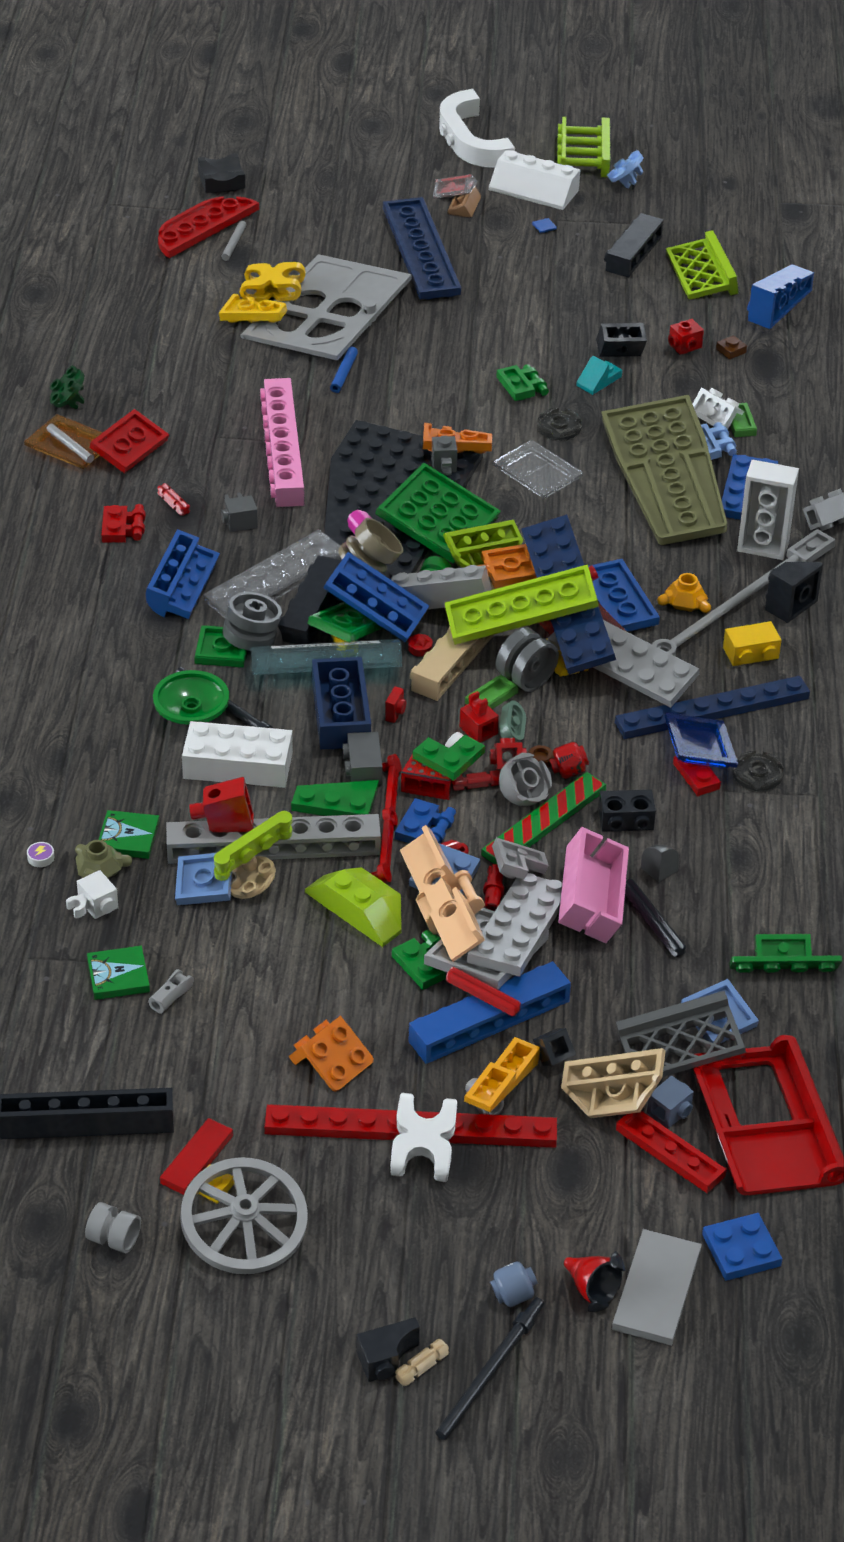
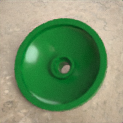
M199 670L180 671L165 677L157 684L153 692V703L155 709L162 717L181 725H190V721L206 723L217 718L225 711L229 703V690L219 677L211 673Z

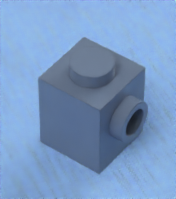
M670 1076L649 1097L647 1113L669 1129L681 1118L685 1119L691 1113L694 1091L685 1083Z

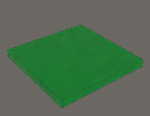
M423 463L377 508L375 515L454 564L455 560L443 534L492 524L499 517L501 511L426 463Z

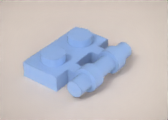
M717 422L714 424V428L710 429L707 423L701 425L711 460L722 457L723 450L730 456L737 453L736 444L729 437V431L722 423Z

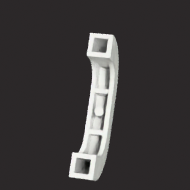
M473 89L459 91L446 97L440 105V133L446 138L448 145L452 147L461 159L477 166L496 167L498 159L506 150L515 151V147L508 138L497 140L480 139L472 135L462 119L479 116L480 98Z

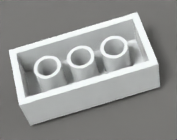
M757 460L751 461L746 475L738 552L784 560L790 538L799 468Z
M190 721L182 753L183 779L225 782L244 777L246 784L285 788L293 753L292 730Z

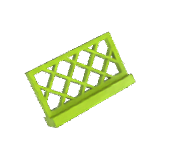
M713 230L705 232V239L666 248V254L689 300L728 290L730 295L738 294L737 275ZM704 247L702 251L694 250L696 248ZM683 253L682 256H677V255H673V254ZM689 255L696 256L695 259H689L687 257ZM702 258H704V259H708L709 261L706 263V262H702V261H700V260H701ZM683 263V264H687V265H689V266H688L687 268H685V267H681L680 265ZM694 267L702 268L700 271L693 270ZM707 270L715 271L713 274L706 273ZM687 275L695 276L693 279L686 278ZM701 278H703V279H707V282L705 283V282H701V281H699V280H700ZM715 281L722 284L713 285L712 283ZM693 287L701 288L698 290L691 291Z

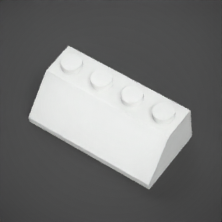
M506 150L497 161L489 190L563 210L579 191L580 169L573 168L570 165L557 164L551 160H542L532 155L520 154L513 150Z

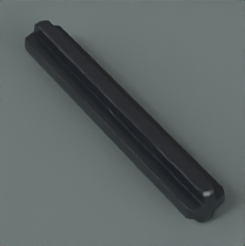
M630 878L626 880V897L674 957L684 955L686 945L636 882Z

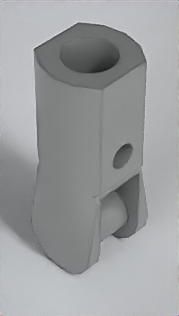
M175 970L165 984L149 998L148 1002L151 1009L162 1014L178 997L190 990L194 983V977L190 975L186 977L181 970Z

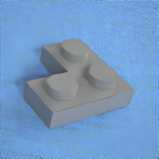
M497 837L492 845L499 871L508 878L517 877L524 880L528 872L535 873V871L545 874L549 866L544 852Z

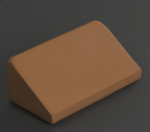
M474 185L469 193L455 195L447 211L448 214L472 217L481 198L476 186Z

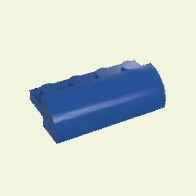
M178 529L147 587L146 601L150 608L162 617H165L168 611L189 619L218 561L220 553L198 545L199 537Z
M347 552L323 587L403 642H406L429 607L428 604L350 552Z

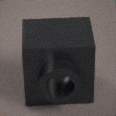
M557 1028L533 1039L534 1044L540 1047L539 1057L543 1066H553L576 1055L566 1028Z

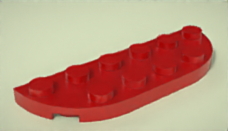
M223 196L203 201L166 221L159 229L158 246L165 256L171 258L258 211L259 202L236 196V199H224Z

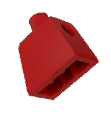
M244 777L206 786L203 789V802L190 804L189 806L191 819L206 818L209 829L212 832H249L254 829V812Z

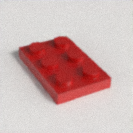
M134 409L92 440L90 449L125 474L168 440L169 434Z

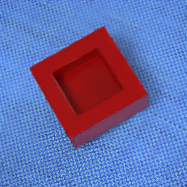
M394 686L385 702V721L395 723L399 714L404 713L407 701L404 700L403 688Z

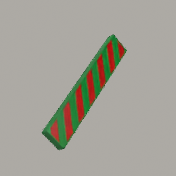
M586 772L497 838L525 847H531L600 795V791H606V784ZM494 839L481 849V856L493 864H497L492 848Z

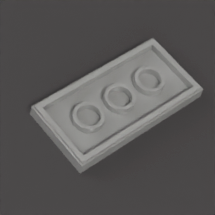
M643 1229L613 1320L612 1330L672 1346L702 1244Z

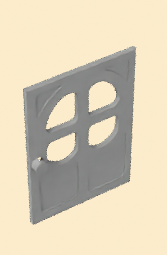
M318 254L305 267L306 275L303 282L300 283L302 288L300 297L304 295H320L325 298L324 301L317 308L313 309L291 304L293 301H277L286 303V314L306 318V320L292 332L280 330L276 322L258 321L251 323L240 337L338 360L412 279L411 274ZM292 287L286 288L289 292H295V289ZM343 302H352L362 308L352 317L329 313L335 305ZM322 322L344 327L342 330L324 337L312 338L307 336L317 324Z

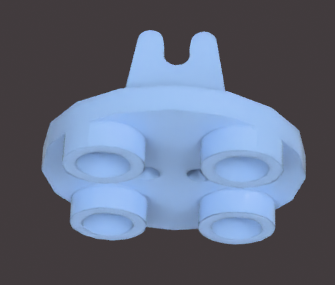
M638 150L634 151L627 160L621 159L614 164L615 169L607 174L611 182L619 180L626 188H629L631 184L635 185L637 173L639 175L643 173L640 163L644 157Z

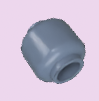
M514 1262L496 1270L493 1275L494 1280L490 1281L499 1304L505 1303L508 1307L516 1306L531 1299L534 1296L533 1286L538 1284L531 1267L525 1269L520 1262Z

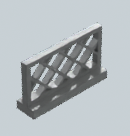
M725 990L616 1022L619 1039L625 1053L639 1052L631 1049L629 1046L643 1042L646 1045L642 1051L650 1050L654 1046L659 1049L663 1048L666 1051L665 1060L670 1053L681 1057L679 1062L673 1064L667 1063L664 1060L662 1077L746 1053L743 1040L729 1007ZM723 1018L728 1020L723 1028L712 1025V1022ZM692 1027H700L696 1036L684 1032ZM707 1030L718 1034L713 1043L702 1039ZM673 1035L668 1044L657 1040L661 1036ZM724 1037L736 1041L737 1044L728 1048L719 1046ZM680 1038L691 1042L686 1051L674 1047ZM697 1045L709 1049L706 1054L701 1056L692 1054Z

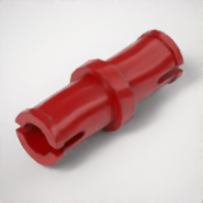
M497 864L493 865V871L492 866L488 867L487 882L483 885V893L485 895V906L483 908L495 911L499 906L505 888L503 885L504 875L499 871Z

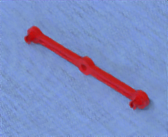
M396 754L389 755L387 762L382 763V771H388L385 809L382 810L384 823L381 855L377 871L371 872L372 875L385 884L392 880L390 865L394 826L398 824L395 810L398 776L402 766Z

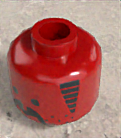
M570 742L554 748V758L549 759L554 774L559 772L563 779L583 774L586 771V765H589L583 745L578 746L576 742Z

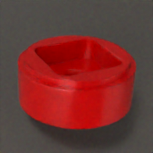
M425 634L413 635L408 640V651L414 656L423 657L426 652H430L433 649L432 639Z

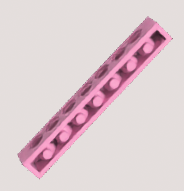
M291 378L264 379V388H260V401L271 498H275L276 507L304 506V484Z

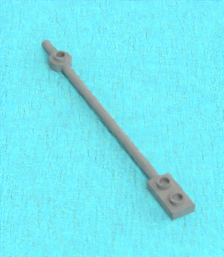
M816 529L787 549L786 557L788 559L775 568L784 562H813L835 546V539ZM771 570L671 640L658 639L652 645L676 656V648L766 586L769 583L768 576Z

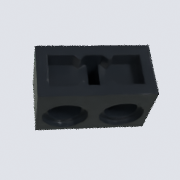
M652 789L600 791L598 811L602 832L654 830L656 809Z

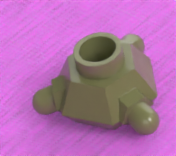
M93 840L87 845L78 844L75 848L77 870L81 878L100 870L109 879L121 870V867H128L132 864L131 856L121 855V852H117L102 840Z

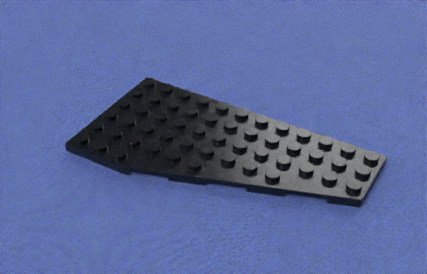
M356 420L331 457L322 556L342 560L339 554V547L346 542L349 536H355L348 527V516L355 510L367 512L372 519L387 527L397 537L403 547V553L391 565L386 564L387 571L383 575L391 580L392 576L398 573L409 574L417 571L429 548L375 515V512L423 463L433 468L432 452L428 449H423V436L408 431L392 429L387 426L371 424L366 421ZM474 451L457 453V472H452V475H447L446 477L465 488L481 462L483 453H475ZM336 598L332 606L342 603L343 601L339 598Z

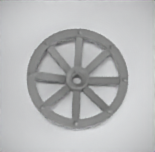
M243 1157L222 1160L202 1170L191 1181L185 1191L180 1218L182 1231L187 1243L206 1263L230 1273L255 1274L281 1265L296 1252L305 1235L308 1211L305 1197L300 1187L289 1174L269 1162ZM242 1172L256 1173L268 1179L250 1195L246 1192ZM232 1173L237 1196L234 1197L208 1183L217 1177ZM277 1184L286 1191L293 1204L259 1203ZM199 1192L228 1205V1207L192 1215V1206ZM261 1214L296 1215V1226L291 1237L285 1236ZM230 1218V1221L210 1247L200 1238L194 1227ZM256 1224L282 1247L272 1254L257 1258L253 1226ZM237 1227L243 1229L247 1260L230 1258L219 1253Z

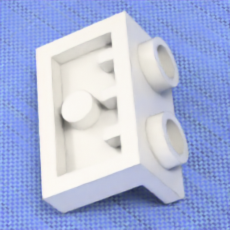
M701 388L693 402L697 417L712 426L720 422L728 429L737 413L743 415L744 411L738 408L740 403L729 397L727 400L721 398L723 394L713 388L710 391Z

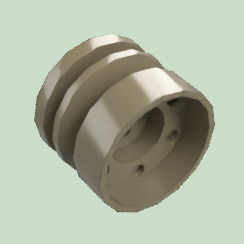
M366 518L355 529V536H349L346 542L339 547V554L343 559L347 552H350L383 574L387 571L386 564H393L403 553V547L397 537L387 527L375 519Z

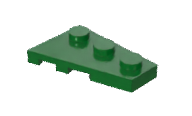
M379 780L297 786L291 802V811L322 816L371 814L379 788Z

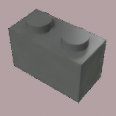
M378 732L347 733V744H343V759H348V761H345V777H350L351 782L379 780V786H381L382 759Z

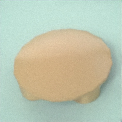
M254 856L248 863L232 871L231 895L235 898L246 899L262 893L275 878L276 868L274 863L267 857Z

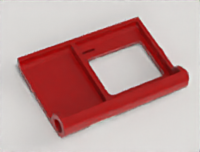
M780 1035L775 1038L770 1046L745 1048L746 1053L693 1068L737 1191L740 1194L756 1195L827 1187L844 1182V1155L795 1037ZM697 1053V1054H695V1055L701 1056V1055H704V1054H706V1053ZM770 1065L773 1068L793 1120L741 1125L719 1070Z

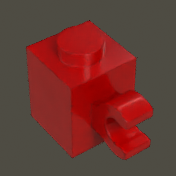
M476 691L469 695V704L460 708L459 727L469 737L481 743L498 734L499 715L488 706L486 698L483 700L479 698L480 693Z

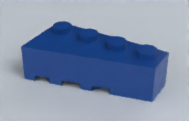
M791 264L752 284L750 302L747 307L749 312L748 321L771 329L812 291L814 272Z

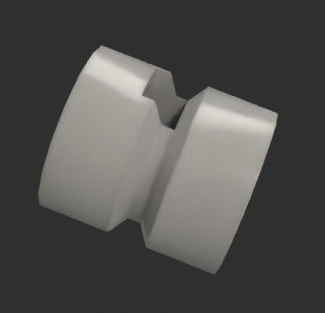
M99 1202L93 1208L88 1218L85 1237L101 1245L107 1241L110 1248L122 1253H128L138 1238L141 1218L125 1210L118 1213L116 1207Z

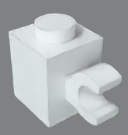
M100 870L77 880L78 895L69 897L66 900L67 909L74 908L75 918L84 916L86 910H88L96 919L118 908L117 889Z

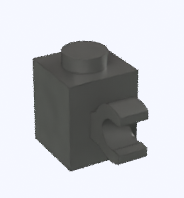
M455 436L432 437V466L445 476L452 475V472H457Z
M238 492L237 498H229V495L225 494V509L221 510L223 523H227L230 532L258 528L257 507L252 495L242 497V494Z

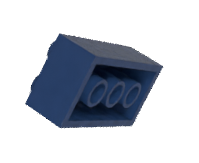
M362 657L312 659V686L320 750L343 748V744H347V733L371 732V718Z

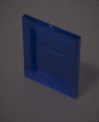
M665 713V720L678 760L685 763L720 768L738 767V761L724 721Z

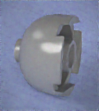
M521 753L511 758L500 771L499 786L503 796L509 802L518 806H531L544 800L548 796V789L552 786L551 774L546 764L542 760L538 762L533 758L535 755L531 753Z

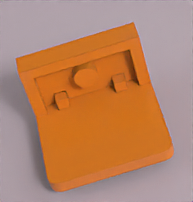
M341 1015L331 1023L326 1019L313 1029L316 1035L311 1039L307 1035L293 1045L297 1050L288 1056L295 1065L304 1058H307L332 1091L341 1089L373 1063V1056Z

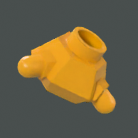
M691 573L681 574L679 579L674 581L665 590V593L657 598L659 605L670 604L678 610L692 612L695 609H700L703 613H708L711 610V605L707 601L708 597L697 576Z

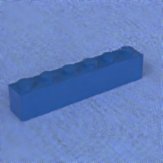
M553 961L543 966H538L534 970L511 978L498 989L521 1002L520 1011L515 1016H511L475 996H468L457 1003L442 1007L436 1012L410 1022L409 1043L425 1064L569 1002L571 982Z

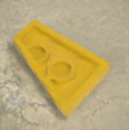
M233 294L220 310L219 318L220 321L231 323L238 321H248L250 323L268 321L275 323L281 321L286 314L287 306L286 303L271 300L256 302L254 297L249 296L246 297V300L240 299L238 294Z

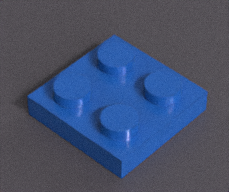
M759 1213L703 1227L702 1235L725 1281L780 1267L782 1264V1257Z

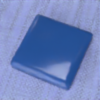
M549 218L532 222L533 226L540 233L553 231L557 228Z

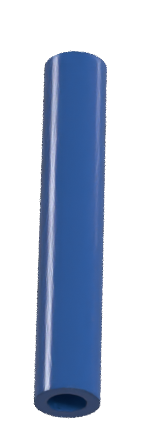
M355 347L348 348L330 385V390L334 393L340 392L356 359L358 350Z

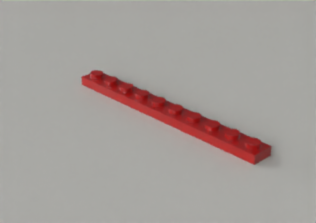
M267 1104L265 1134L394 1140L400 1134L397 1129V1110ZM415 1111L418 1116L425 1119L434 1118L440 1113ZM456 1113L455 1132L451 1139L447 1141L449 1143L556 1148L557 1118Z

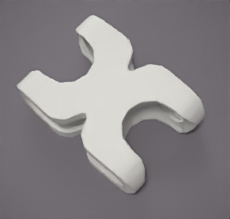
M401 1093L397 1110V1129L400 1134L393 1140L390 1166L391 1175L403 1176L410 1159L414 1156H425L434 1164V1179L446 1182L449 1175L452 1148L447 1140L451 1139L455 1132L457 1100L446 1098L443 1100L440 1113L434 1118L425 1119L418 1116L414 1111L413 1094Z

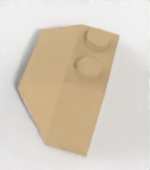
M661 1048L566 1061L561 1088L590 1118L641 1112L662 1079L666 1051Z

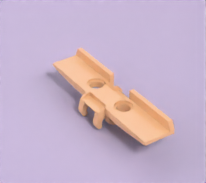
M425 825L422 827L424 833L400 849V852L419 890L416 902L427 926L433 934L439 933L450 959L454 962L485 941L475 918V914L485 906V903L480 896H477L471 884L472 877L468 871L460 870L454 874L433 832ZM441 877L438 882L431 885L436 878ZM461 889L463 890V892H464L466 898H465V897L463 896V894L460 892Z

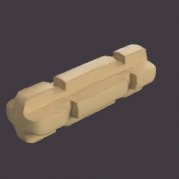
M442 1339L435 1340L429 1345L430 1349L426 1347L407 1361L409 1365L403 1364L395 1372L397 1381L403 1386H407L415 1380L414 1376L419 1377L437 1363L436 1359L440 1361L447 1356L449 1347Z

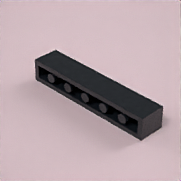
M173 1088L0 1094V1140L174 1133Z

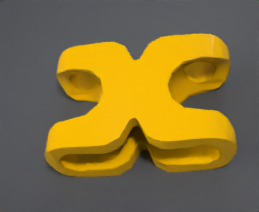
M282 262L275 267H271L267 263L251 264L245 270L244 276L246 281L241 285L240 296L245 300L248 296L254 297L256 302L269 300L271 297H274L277 301L297 300L302 290L300 283L303 282L306 275L305 267L299 262ZM292 270L300 273L299 275H289ZM256 272L259 274V277H253L250 273ZM292 287L295 289V292H289L286 288ZM256 289V292L254 294H249L246 292V290Z

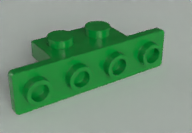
M756 934L754 937L755 956H733L729 962V969H736L739 973L752 972L753 969H764V972L768 973L779 972L780 969H791L792 972H806L808 969L832 972L835 971V968H839L842 963V956H812L811 934Z

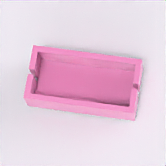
M581 827L566 847L558 923L579 932L583 929L585 930V935L607 943L622 925L629 847L607 838L595 855L591 857L590 855L603 840V836Z

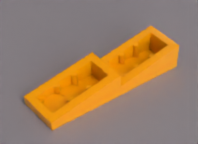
M514 1037L495 1063H489L464 1096V1102L491 1112L538 1064L540 1047Z

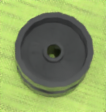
M242 592L232 596L228 603L227 617L223 625V636L229 643L244 650L263 651L269 649L276 640L277 627L282 616L280 605L272 598L255 592Z
M523 627L512 633L501 646L497 654L496 669L502 676L513 681L525 692L535 691L544 685L553 674L559 658L558 648L548 640L542 639L532 629Z

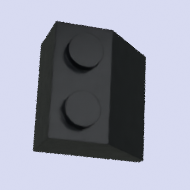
M784 562L779 567L772 569L768 576L769 584L765 597V610L789 623L818 602L823 564L820 562Z

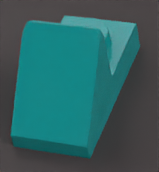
M592 356L577 380L576 386L593 395L621 378L622 369L608 361Z

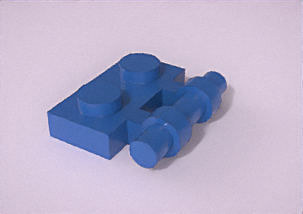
M415 798L395 830V839L410 843L424 833L422 830L423 826L427 825L430 828L431 825H435L436 827H433L431 831L438 843H441L445 838L446 829L450 828L454 822L456 810L452 807H447L445 812L440 814L439 805Z

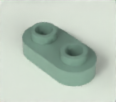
M510 701L502 707L499 734L501 738H515V743L521 741L525 734L526 714L518 702Z

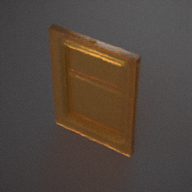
M56 414L24 441L25 446L84 469L90 463H87L47 431V426L54 424L94 456V460L100 455L90 449V443L103 432Z

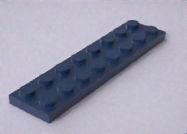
M423 197L383 201L384 213L407 270L411 274L419 299L429 300L437 297L461 295L460 283Z
M567 514L521 529L537 578L584 566ZM599 607L550 619L568 675L616 660Z

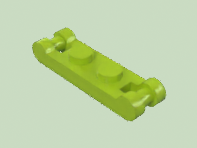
M288 811L278 812L214 855L215 878L220 881L227 880L230 877L231 871L242 864L248 863L261 851L269 849L280 839H289L292 836V814Z

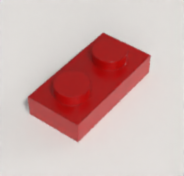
M697 750L674 756V766L697 796L720 789L721 781Z

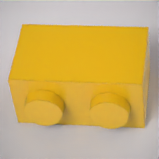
M771 621L725 629L723 649L732 666L779 659L781 638Z

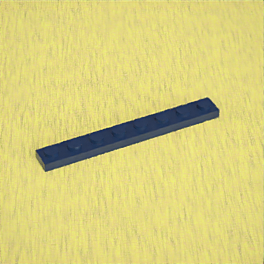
M801 676L676 702L671 708L667 705L616 715L615 725L623 739L806 700L810 697V690Z

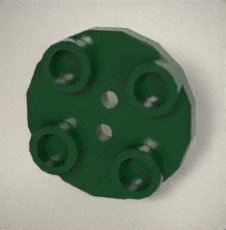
M70 366L60 379H55L51 383L50 390H52L50 402L52 405L59 408L67 404L74 409H78L77 402L84 403V398L79 394V390H84L83 371L75 366Z

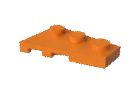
M424 422L423 449H428L432 452V437L455 436L457 453L463 451H474L475 453L492 452V434L472 430H463L459 433L452 430V427L443 426L442 429L432 428L431 423Z

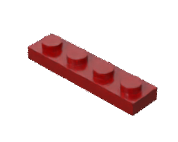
M642 1111L626 1114L616 1123V1131L706 1193L726 1176V1168Z

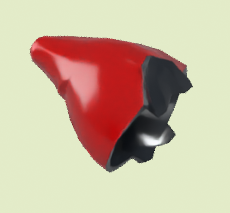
M615 1251L611 1254V1258L589 1256L581 1258L568 1257L564 1260V1267L572 1275L578 1291L590 1303L588 1305V1312H599L609 1307L608 1302L620 1289L623 1271H625V1265L620 1254Z

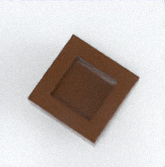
M733 335L718 341L716 350L728 359H733L747 353V345Z

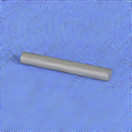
M239 221L221 256L224 261H228L246 227L245 221Z
M54 424L47 426V431L87 463L93 462L94 456Z

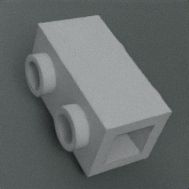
M841 488L828 493L829 498L823 499V496L810 500L811 505L802 508L810 530L820 528V531H824L834 527L833 522L838 520L839 524L844 522V492H842Z

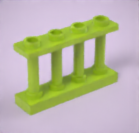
M562 117V124H558L557 164L597 167V169H601V177H608L607 174L610 169V118H602L601 125L597 127L566 126V117ZM566 134H575V135H597V138H594V137H568V136H566ZM566 145L597 146V148L566 147ZM566 155L597 156L598 159L567 158Z

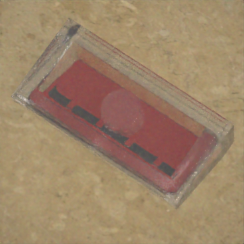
M471 174L437 179L433 198L469 194L476 186L477 180Z

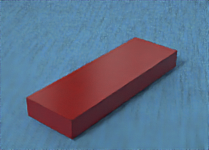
M208 1118L160 1176V1184L184 1195L191 1181L213 1162L233 1137V1129Z

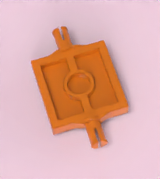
M526 544L481 551V560L483 565H486L488 576L494 588L505 587L536 578Z

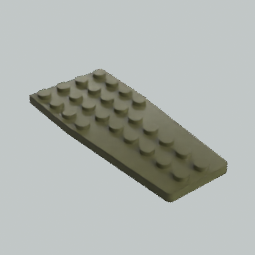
M689 395L601 411L602 421L616 460L658 544L665 545L727 532V520L706 438Z

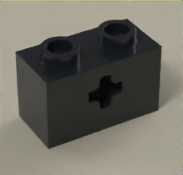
M602 323L596 337L599 357L642 356L647 342L644 323Z

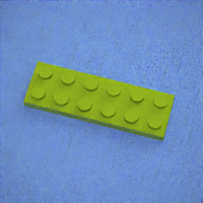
M587 564L445 602L452 638L456 645L599 607Z

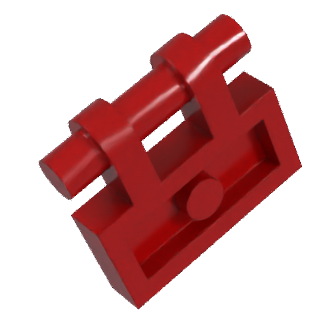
M137 504L132 512H128L127 506H104L102 543L126 542V537H133L137 541L141 540L145 532L143 522L146 518V512L144 511V506Z

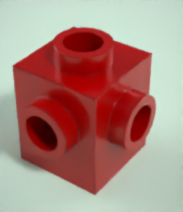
M693 319L670 325L668 344L680 355L700 349L703 344L704 329Z
M500 738V743L494 744V749L489 751L490 765L494 764L495 770H501L506 763L502 758L504 752H509L513 758L521 753H527L526 748H522V742L515 743V738Z

